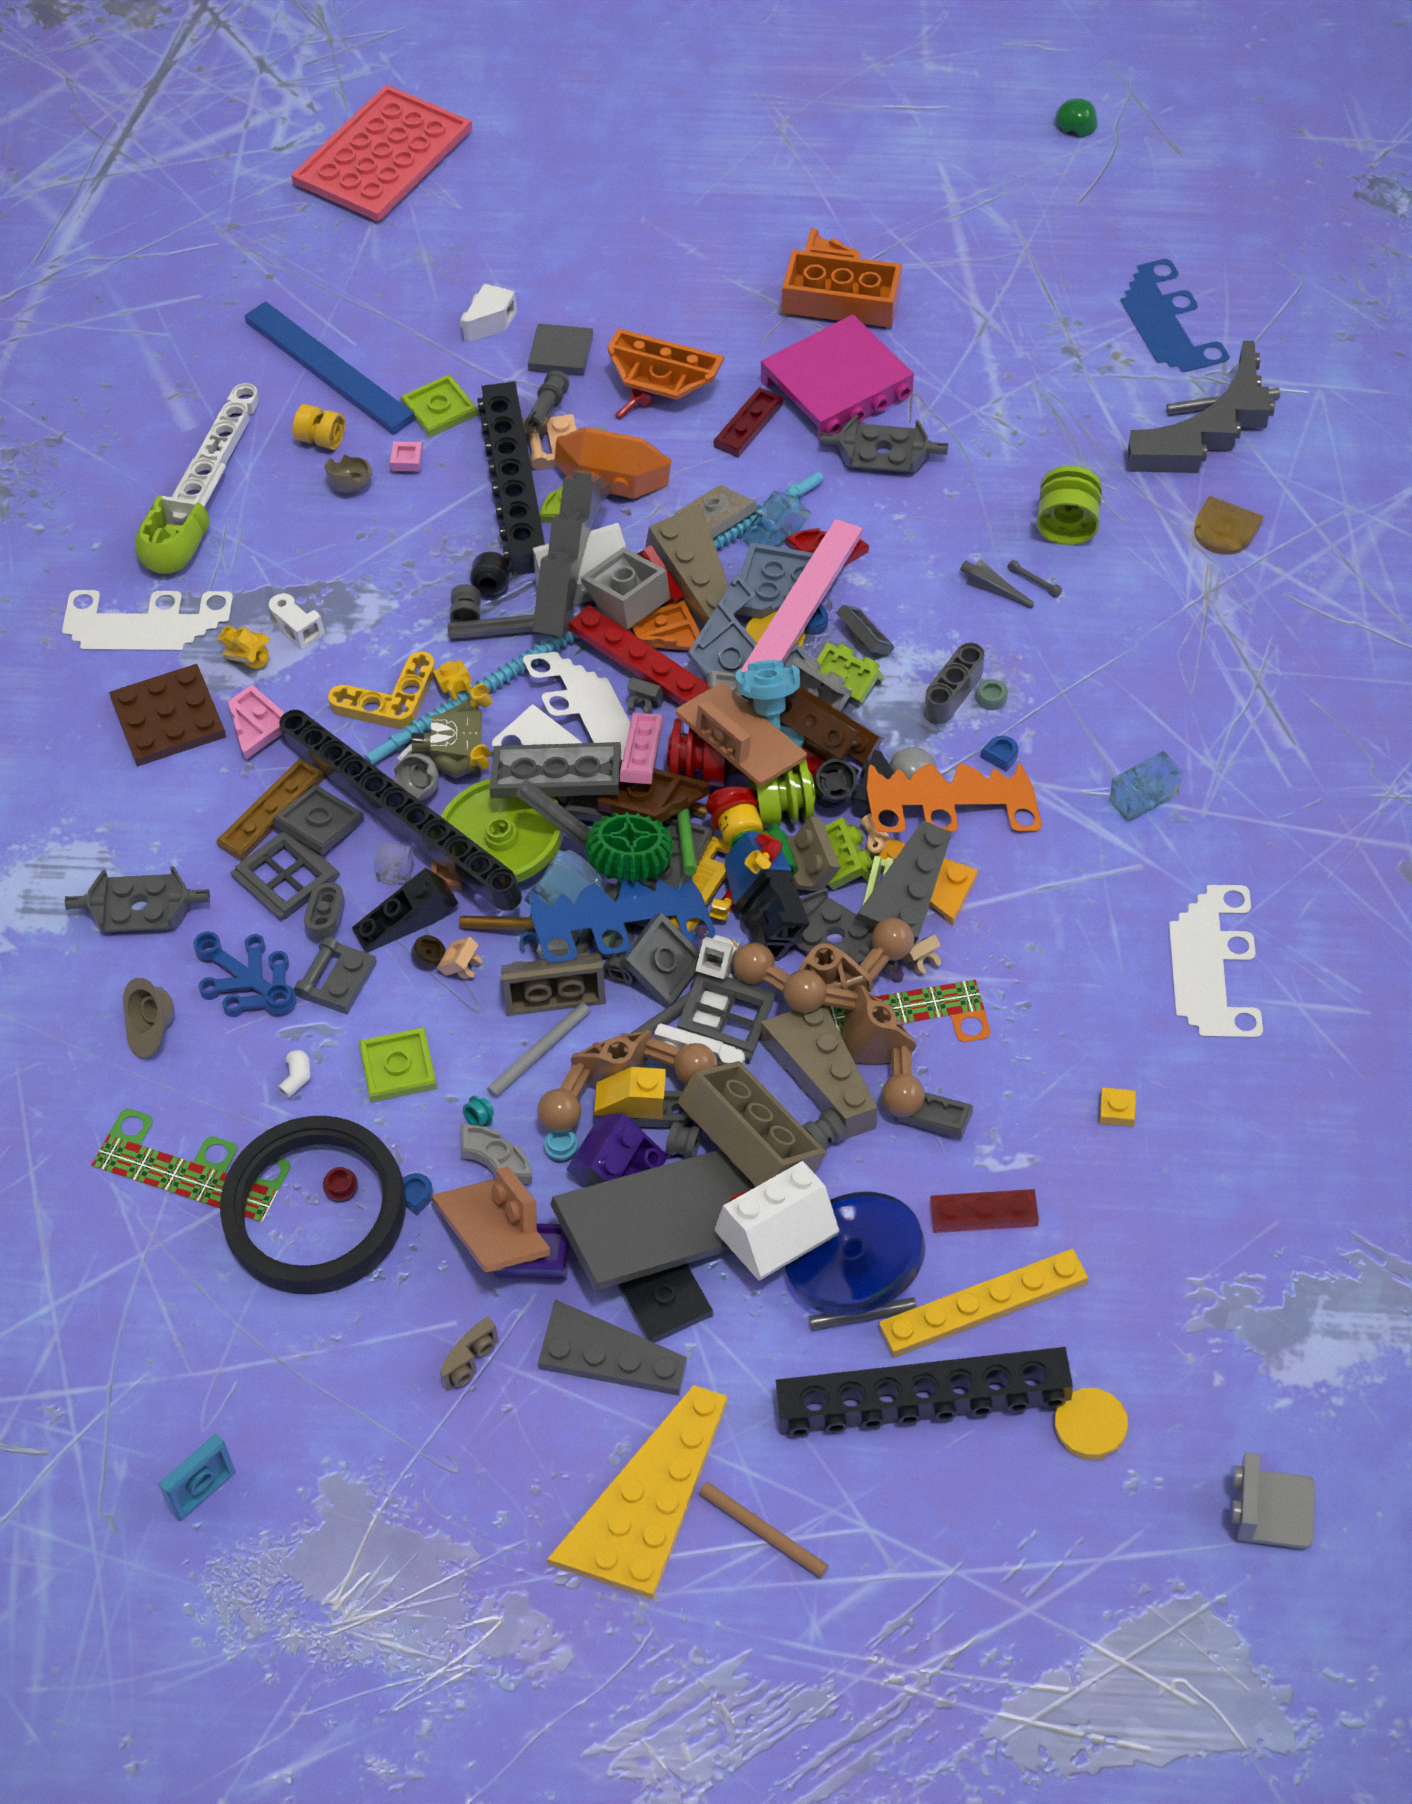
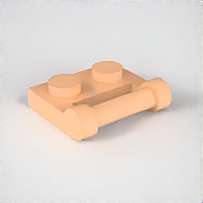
M573 414L547 418L539 433H536V429L534 433H531L524 426V432L528 434L532 453L530 456L532 468L542 470L557 467L554 464L556 439L558 436H565L577 430ZM547 432L551 454L543 452L540 433Z

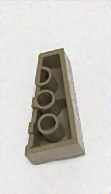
M821 1005L817 1010L810 1013H800L792 1010L761 1021V1044L767 1051L770 1050L778 1059V1064L785 1072L788 1071L799 1083L798 1087L806 1096L809 1095L815 1101L821 1113L827 1109H832L836 1112L847 1130V1137L845 1139L876 1129L877 1106L826 1005Z

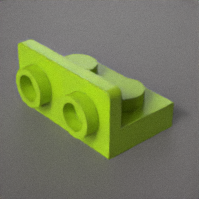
M827 642L816 660L822 664L820 670L827 675L831 671L846 680L844 686L853 691L850 698L863 704L875 682H882L884 679L883 674L879 670L880 665L867 657H864L863 660L853 656L855 653L853 650L841 643L836 647Z
M843 817L824 826L841 867L828 885L835 890L861 875L868 882L873 861L868 852L862 849L860 843L864 842V838L856 825L851 826Z

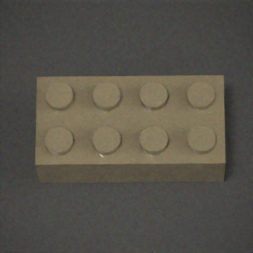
M740 1061L695 1071L677 1101L687 1112V1115L704 1130L710 1140L717 1144L730 1158L731 1162L749 1178L754 1187L759 1186L801 1161L815 1174L827 1154V1151Z

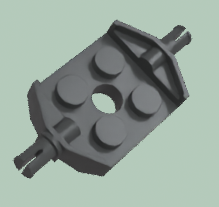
M855 415L844 426L841 433L821 432L820 445H836L837 450H840L844 464L851 468L914 473L921 468L925 459L930 457V454L947 455L948 443L931 442V440H928V435L919 420H916L915 428L860 424L858 423V415ZM879 449H888L889 452H888V453H880V452H878L877 450H879Z
M174 866L170 868L171 874L108 877L106 870H102L89 888L88 894L84 896H65V909H85L86 913L91 914L101 933L174 929L182 922L187 908H191V903H210V890L186 889ZM137 902L148 903L141 910L132 909V906Z
M827 888L801 897L800 899L810 925L796 941H792L793 945L809 954L819 944H831L845 952L860 966L873 949L872 933L875 927L854 919L857 914L829 898ZM838 934L844 939L841 942L832 943L826 938L829 935ZM889 960L883 967V970L892 975L893 971L895 972L898 967V962Z

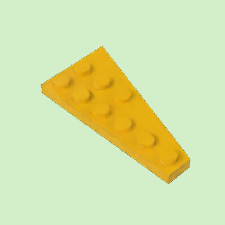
M693 1385L547 1558L548 1565L654 1600L726 1409L728 1396Z

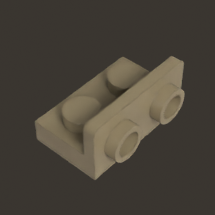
M810 816L794 837L787 836L798 866V871L793 875L794 880L792 882L796 889L819 891L826 887L841 867L821 817Z

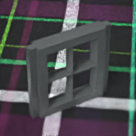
M284 831L236 865L235 869L230 872L231 876L280 921L284 918L287 919L308 903L311 892L315 887L323 883H334L335 879L340 876L339 871L320 854ZM284 847L299 859L287 869L281 867L271 858ZM265 861L280 873L267 884L253 872L255 868ZM302 865L308 867L318 876L306 887L290 875ZM285 878L299 890L297 894L287 901L272 889Z
M698 972L677 1028L721 1041L723 1044L735 1047V1049L739 1048L744 1053L745 1060L750 1062L761 1036V1021L767 1020L776 993L730 977L720 979ZM705 988L729 996L724 1010L700 1002ZM735 998L759 1006L754 1020L730 1013ZM697 1008L721 1016L716 1030L692 1023ZM727 1019L751 1026L746 1041L722 1033Z

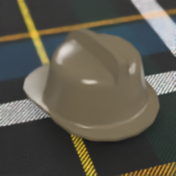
M135 978L127 984L123 994L128 1045L133 1054L139 1058H148L155 1054L160 1047L163 1032H165L173 1019L174 1005L171 996L162 987H155L145 978Z

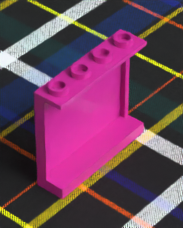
M854 314L761 360V382L767 388L776 384L818 426L819 441L821 432L838 434L855 415H858V423L873 414L881 412L913 394L914 373Z

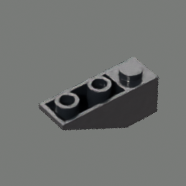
M425 867L351 928L364 951L368 953L436 923L459 903L447 882Z

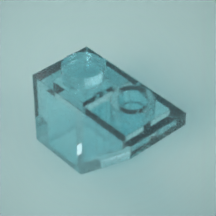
M774 490L741 539L749 546L750 542L780 547L785 544V537L800 531L811 515V512L794 496Z

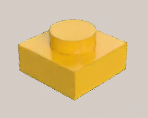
M1102 1087L1099 1124L1134 1127L1136 1090Z

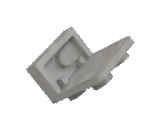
M1245 1452L1241 1466L1235 1465L1233 1473V1488H1238V1500H1233L1231 1522L1237 1523L1236 1540L1300 1549L1310 1548L1313 1543L1314 1480L1309 1476L1260 1470V1454Z

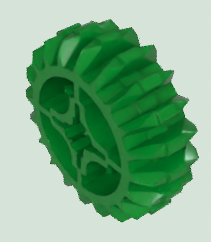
M627 811L624 815L613 812L611 818L602 816L601 821L593 823V827L589 829L586 836L585 853L589 866L596 869V874H605L606 880L616 878L619 883L623 880H628L631 884H633L634 880H640L645 883L648 877L657 879L658 873H665L666 867L670 865L672 860L673 842L672 836L669 834V828L663 827L662 821H653L651 816L642 817L639 812L636 815H631Z

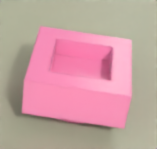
M393 442L390 458L391 471L420 472L423 453L422 442Z

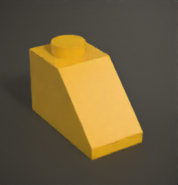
M630 1067L596 1082L594 1115L602 1116L624 1112L629 1118L663 1120L666 1069Z

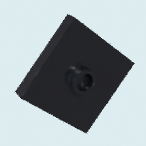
M687 1264L618 1284V1289L645 1339L655 1343L713 1316V1309Z

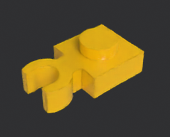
M461 659L446 662L440 668L433 671L436 682L442 692H449L452 700L457 699L456 694L460 691L466 690L468 694L471 693L472 687L470 682L472 680Z

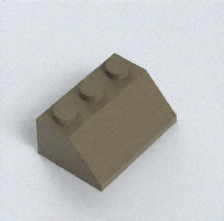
M581 953L573 960L555 963L544 959L531 962L516 961L511 964L501 965L507 1016L576 1008L581 1002L587 1006L606 1004L603 963L600 953Z

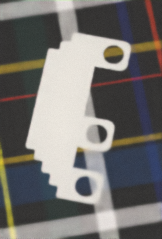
M74 590L69 594L62 633L71 634L72 641H80L81 649L182 650L184 643L194 642L195 636H204L207 629H216L218 622L229 621L233 595L228 591L205 592L201 598L199 614H179L182 595L178 591L153 592L150 598L148 614L97 613L100 593L96 590ZM87 594L93 598V603L88 608L79 609L74 606V600L79 595ZM170 595L175 599L174 605L166 610L159 609L155 604L156 600L160 596ZM218 595L225 598L226 604L223 608L211 610L207 607V600L210 597Z
M558 652L524 656L523 661L531 676L542 678L560 675L567 690L542 694V700L548 712L554 716L579 713L594 743L621 742V760H623L630 721L608 678H598L595 672H586L582 665H573L571 659H562ZM534 659L546 660L550 664V670L544 673L537 672L531 667V661ZM554 696L563 697L568 701L569 707L566 710H556L550 705L549 700Z
M1207 885V893L1197 895L1198 902L1190 903L1187 913H1179V921L1169 922L1176 1015L1188 1017V1024L1198 1026L1201 1036L1258 1037L1263 1033L1262 1014L1259 1009L1254 1007H1227L1223 959H1253L1256 954L1254 936L1248 931H1221L1219 913L1249 912L1251 909L1250 891L1243 885ZM1228 891H1238L1244 896L1245 901L1242 906L1233 908L1224 902L1223 897ZM1233 937H1242L1247 940L1249 949L1243 954H1235L1229 950L1228 941ZM1241 1013L1251 1014L1256 1019L1255 1028L1250 1031L1240 1030L1235 1025L1236 1016Z

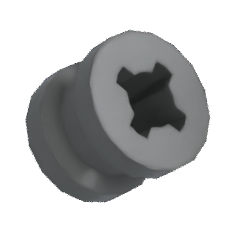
M674 1121L667 1139L666 1154L671 1156L682 1154L686 1159L697 1156L702 1128L698 1126L687 1128L681 1122Z

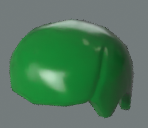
M1075 98L1067 100L1056 112V124L1065 134H1068L1069 131H1074L1078 137H1085L1092 134L1098 127L1096 110L1093 104L1085 99Z

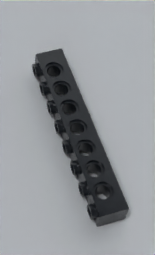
M516 382L482 385V398H477L479 415H485V418H481L483 436L489 435V439H484L486 456H492L493 460H488L490 478L496 477V481L491 482L494 499H500L499 503H495L497 521L503 520L504 523L499 525L501 543L507 542V546L502 547L503 556L511 564L513 576L535 573L533 548L545 545Z
M1066 1347L775 1380L781 1435L789 1434L793 1437H803L811 1432L823 1430L830 1433H838L849 1427L858 1426L874 1429L882 1426L884 1423L893 1422L908 1425L914 1424L920 1419L928 1418L950 1420L957 1415L971 1413L974 1416H985L993 1411L1006 1409L1011 1412H1021L1029 1407L1041 1405L1048 1408H1057L1063 1406L1066 1401L1071 1400L1073 1392ZM1035 1378L1041 1384L1032 1386L1027 1384L1025 1380ZM993 1382H999L1005 1387L1000 1390H994L988 1385ZM957 1386H962L967 1388L969 1391L964 1394L955 1393L952 1389ZM926 1390L932 1393V1396L921 1398L916 1393ZM889 1394L894 1396L896 1400L884 1402L879 1398ZM847 1399H856L860 1403L851 1407L843 1402ZM811 1403H820L824 1406L817 1411L807 1408Z

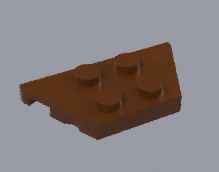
M655 768L652 784L620 782L619 794L597 795L598 810L611 814L615 812L619 815H624L626 811L631 815H636L639 812L642 817L651 816L653 821L664 822L709 795L710 783Z

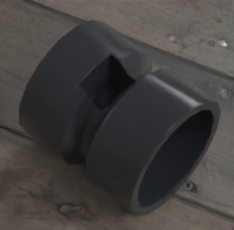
M830 759L824 762L812 776L815 788V802L825 808H834L841 805L855 790L857 784V775L854 768L848 762L841 759Z

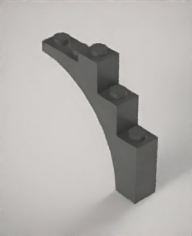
M1243 341L1237 374L1227 391L1213 405L1196 416L1177 424L1155 429L1130 431L1127 448L1128 472L1199 473L1201 461H1206L1207 450H1233L1235 439H1240L1241 427L1266 428L1269 416L1274 415L1275 401L1270 399L1269 387H1261V375L1256 373V370H1259L1260 353H1255V341Z
M574 470L573 474L564 477L560 513L552 518L548 555L543 557L540 563L533 632L563 636L569 631L576 584L586 543L598 510L610 494L611 483L604 482L602 476L592 475L588 471Z

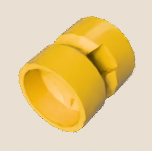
M302 404L294 417L293 437L298 441L309 444L315 442L317 446L335 450L340 445L344 436L345 416L331 410L322 411L320 407Z

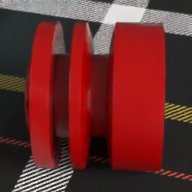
M675 718L673 729L668 739L667 767L669 772L682 775V771H686V776L694 779L696 772H702V780L709 782L710 787L725 788L728 760L690 727L688 733H684V722L680 718Z

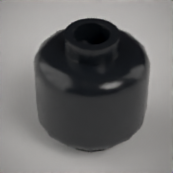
M489 551L479 554L472 563L470 573L471 585L478 588L481 595H499L508 585L510 574L509 562L503 555L497 552Z

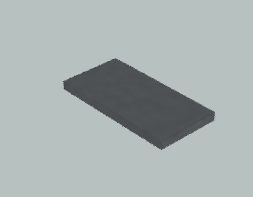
M720 1149L553 1196L550 1205L594 1291L730 1251L731 1249L714 1231L722 1207L735 1194L750 1191L755 1187L749 1178Z

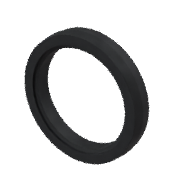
M307 1116L292 1119L278 1124L259 1135L246 1146L232 1164L224 1181L220 1199V1216L227 1243L237 1260L251 1275L264 1284L281 1291L296 1294H318L334 1291L348 1286L370 1273L393 1248L401 1232L406 1210L403 1177L395 1158L386 1145L374 1133L358 1123L333 1116ZM329 1144L350 1149L368 1160L381 1178L383 1192L381 1209L368 1235L348 1253L321 1264L292 1265L267 1256L248 1237L245 1226L247 1197L261 1172L280 1156L308 1145Z

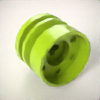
M1070 465L1056 467L1047 472L1042 478L1040 485L1036 525L1040 534L1047 540L1059 545L1072 546L1091 540L1099 528L1102 484L1099 477L1088 469Z
M806 760L794 766V771L791 768L761 787L749 778V788L757 790L759 816L763 829L770 828L773 823H777L780 827L783 811H786L792 825L798 823V809H800L804 822L810 816L814 817L815 788Z

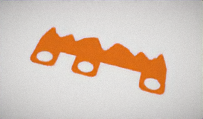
M960 763L957 766L951 783H948L933 764H926L916 770L910 780L900 769H897L890 779H886L883 775L878 774L875 766L872 764L869 766L867 794L873 825L878 832H903L905 830L906 824L902 805H922L925 821L935 826L937 825L931 819L932 812L938 809L946 811L951 817V822L948 826L940 828L950 832L958 829L954 805L1006 804L1010 825L1014 830L1038 831L1042 827L1034 787L1020 763L1017 765L1016 773L1011 778H1007L997 769H993L989 779L983 776L977 769ZM1019 809L1029 810L1034 815V823L1030 826L1019 824L1015 819V812ZM883 810L893 811L898 816V824L894 827L882 825L878 819L879 813Z

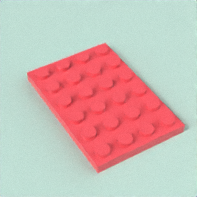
M386 84L291 175L292 183L379 222L472 130V121Z

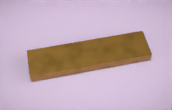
M299 758L216 840L217 846L242 862L276 828L273 825V817L315 784L318 786L325 779L324 772Z

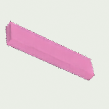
M632 713L620 770V782L652 784L663 728V715Z

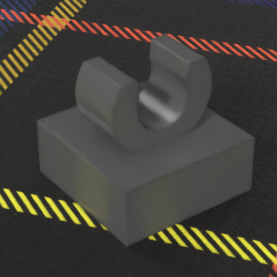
M631 677L627 686L631 695L628 701L630 711L634 712L636 705L641 702L645 703L643 713L651 714L653 705L661 707L665 696L659 685Z

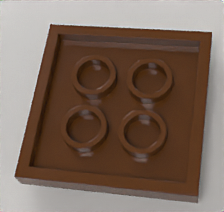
M197 663L109 692L137 767L226 738L224 727Z

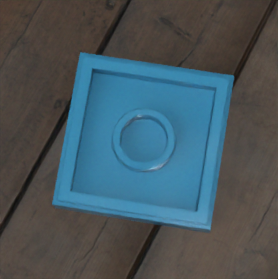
M215 1433L158 1483L171 1514L178 1521H182L235 1474L236 1471L225 1442Z

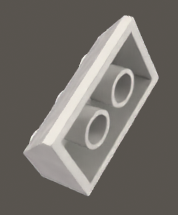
M619 523L590 531L580 566L573 606L594 601L581 583L580 577L623 547L626 548ZM549 543L533 548L537 588L541 559L548 555Z
M801 1161L723 1205L714 1231L756 1279L760 1281L837 1236L839 1228L825 1185Z

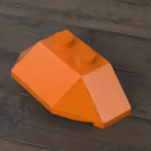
M620 328L617 329L607 347L611 360L624 386L675 400L714 380L724 362V356Z
M585 427L565 436H558L556 439L554 464L566 476L573 474L574 470L588 471L592 475L602 476L604 482L611 483L610 494L634 499L664 488L669 484L672 460L667 456H663L657 448L643 438Z

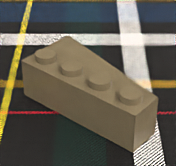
M701 504L649 526L645 547L652 545L685 595L680 600L685 601L694 621L702 631L729 585Z

